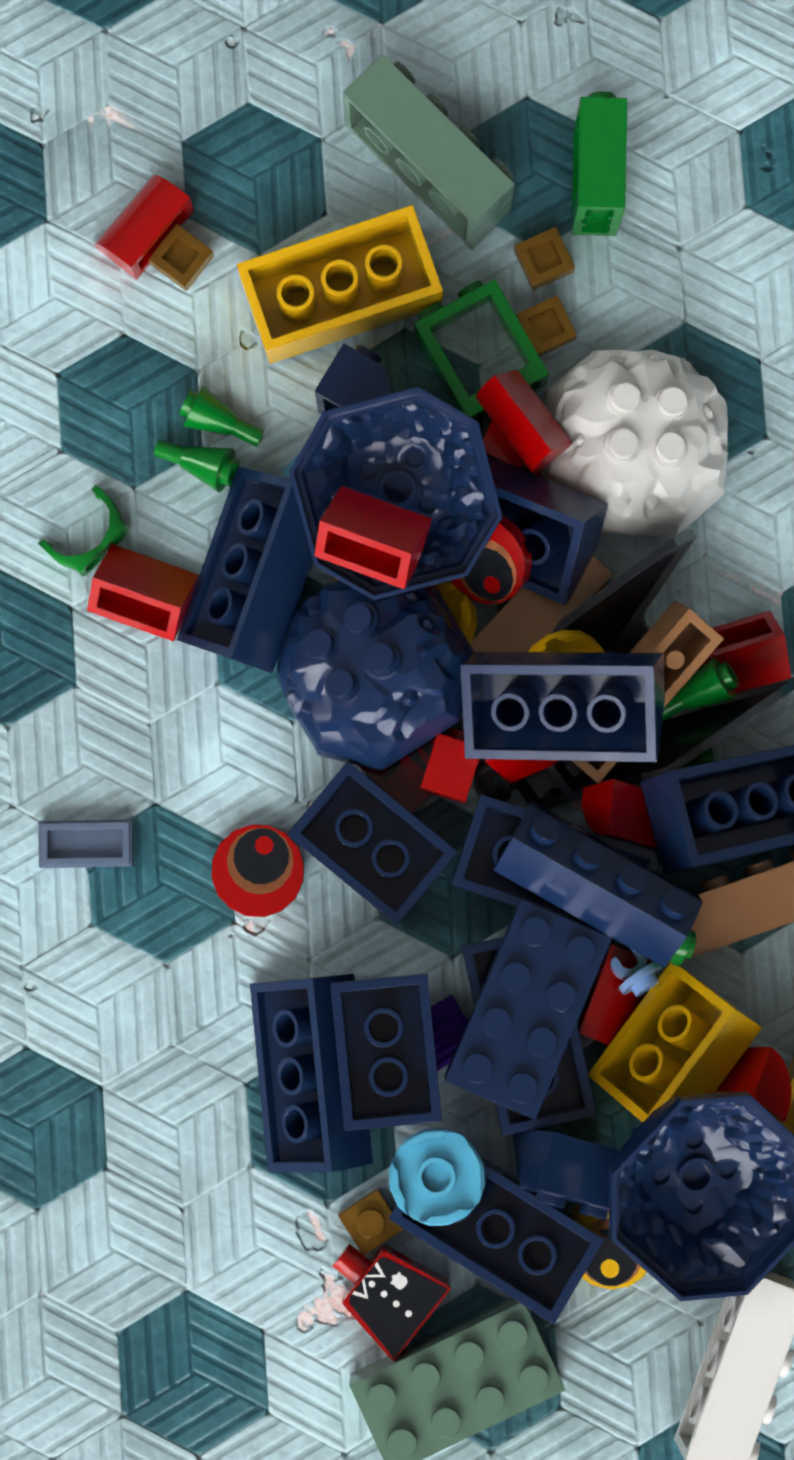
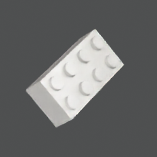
M769 1272L748 1295L724 1298L674 1437V1441L684 1460L758 1459L760 1443L756 1442L762 1423L768 1425L774 1415L777 1396H774L773 1392L779 1377L785 1378L787 1376L794 1356V1351L789 1349L794 1336V1282L791 1279Z

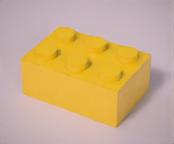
M671 963L668 964L658 979L660 981L648 991L588 1073V1076L642 1123L654 1110L675 1096H691L715 1092L762 1029L759 1024L683 967H677Z

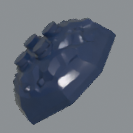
M419 386L324 411L289 471L314 566L372 600L468 576L502 519V512L479 422ZM341 486L432 518L423 551L405 590L314 556L320 519Z
M336 580L335 582L326 583L325 588L308 598L294 612L290 621L287 638L284 640L278 658L276 678L293 715L303 728L317 755L342 762L348 761L350 764L382 771L460 721L463 712L460 664L475 651L436 584L372 600L340 580Z
M720 1091L701 1095L673 1097L654 1110L639 1127L633 1128L630 1138L619 1150L617 1158L609 1169L610 1239L679 1301L748 1295L794 1247V1135L747 1091Z

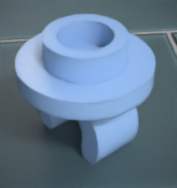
M630 949L632 955L637 960V965L634 968L628 969L623 967L616 957L611 959L610 968L617 978L625 980L618 988L623 995L633 992L636 997H639L660 981L656 974L662 967L655 962L646 965L647 957Z

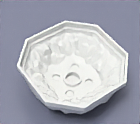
M593 350L546 390L544 405L573 444L541 471L540 476L609 503L602 532L672 538L679 535L724 495L728 455V405L718 393L716 385L708 377L701 376L685 358L656 350Z

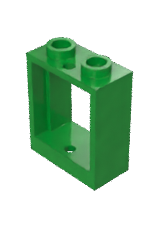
M600 91L591 93L588 97H580L573 129L571 235L617 236L625 210L627 98H616V95L611 92Z
M495 279L484 285L482 281L469 284L457 294L458 299L445 306L438 302L427 307L418 314L419 320L414 322V336L455 408L478 422L489 416L476 400L477 393L470 397L468 396L433 332L490 302L525 364V367L518 371L532 390L536 391L544 387L549 377L548 371Z

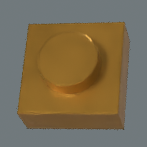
M176 224L149 258L150 265L187 292L212 260L214 253L213 250Z
M556 227L514 245L513 251L532 291L574 273L575 266Z
M558 295L516 314L539 357L563 347L577 338V334Z
M378 1188L338 1213V1217L363 1255H366L403 1231L401 1226L388 1219L393 1211Z

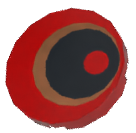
M502 516L501 521L468 576L451 580L452 584L461 593L466 594L468 598L482 604H500L514 597L528 582L533 564L531 552L527 554V548L523 543L526 541V538L522 531L507 517Z
M248 825L234 830L220 843L212 859L211 878L217 895L230 909L245 916L267 917L283 911L297 898L304 880L305 864L299 847L286 833L269 825Z

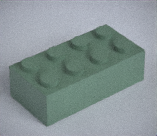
M382 54L343 91L345 125L473 250L510 214L515 186L512 182L514 177L503 162L497 158L491 161L479 149L481 147L479 140L465 126L458 128L446 117L448 111L437 97L430 93L425 96L414 85L415 78L402 63L396 61L393 64Z
M512 1297L404 1348L395 1361L387 1356L351 1373L349 1382L352 1393L383 1460H423L566 1391L529 1308Z

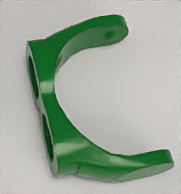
M97 485L91 490L95 493V497L101 499L109 509L108 530L97 547L84 554L65 556L56 552L52 544L44 539L38 542L57 563L77 571L81 576L89 574L101 562L112 544L118 545L130 530V527L124 522L117 505Z

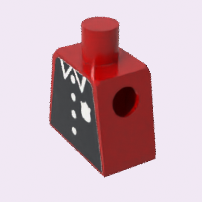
M349 1243L332 1264L334 1269L352 1282L342 1297V1304L393 1361L397 1359L451 1289L450 1281L447 1278L386 1244H383L370 1260Z

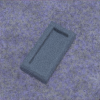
M134 820L38 821L39 868L134 867Z

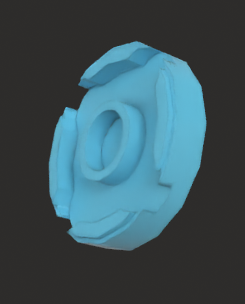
M447 1128L424 1129L408 1137L396 1151L389 1168L390 1191L397 1206L412 1219L428 1226L450 1225L468 1216L480 1202L486 1185L485 1163L477 1147L463 1134Z

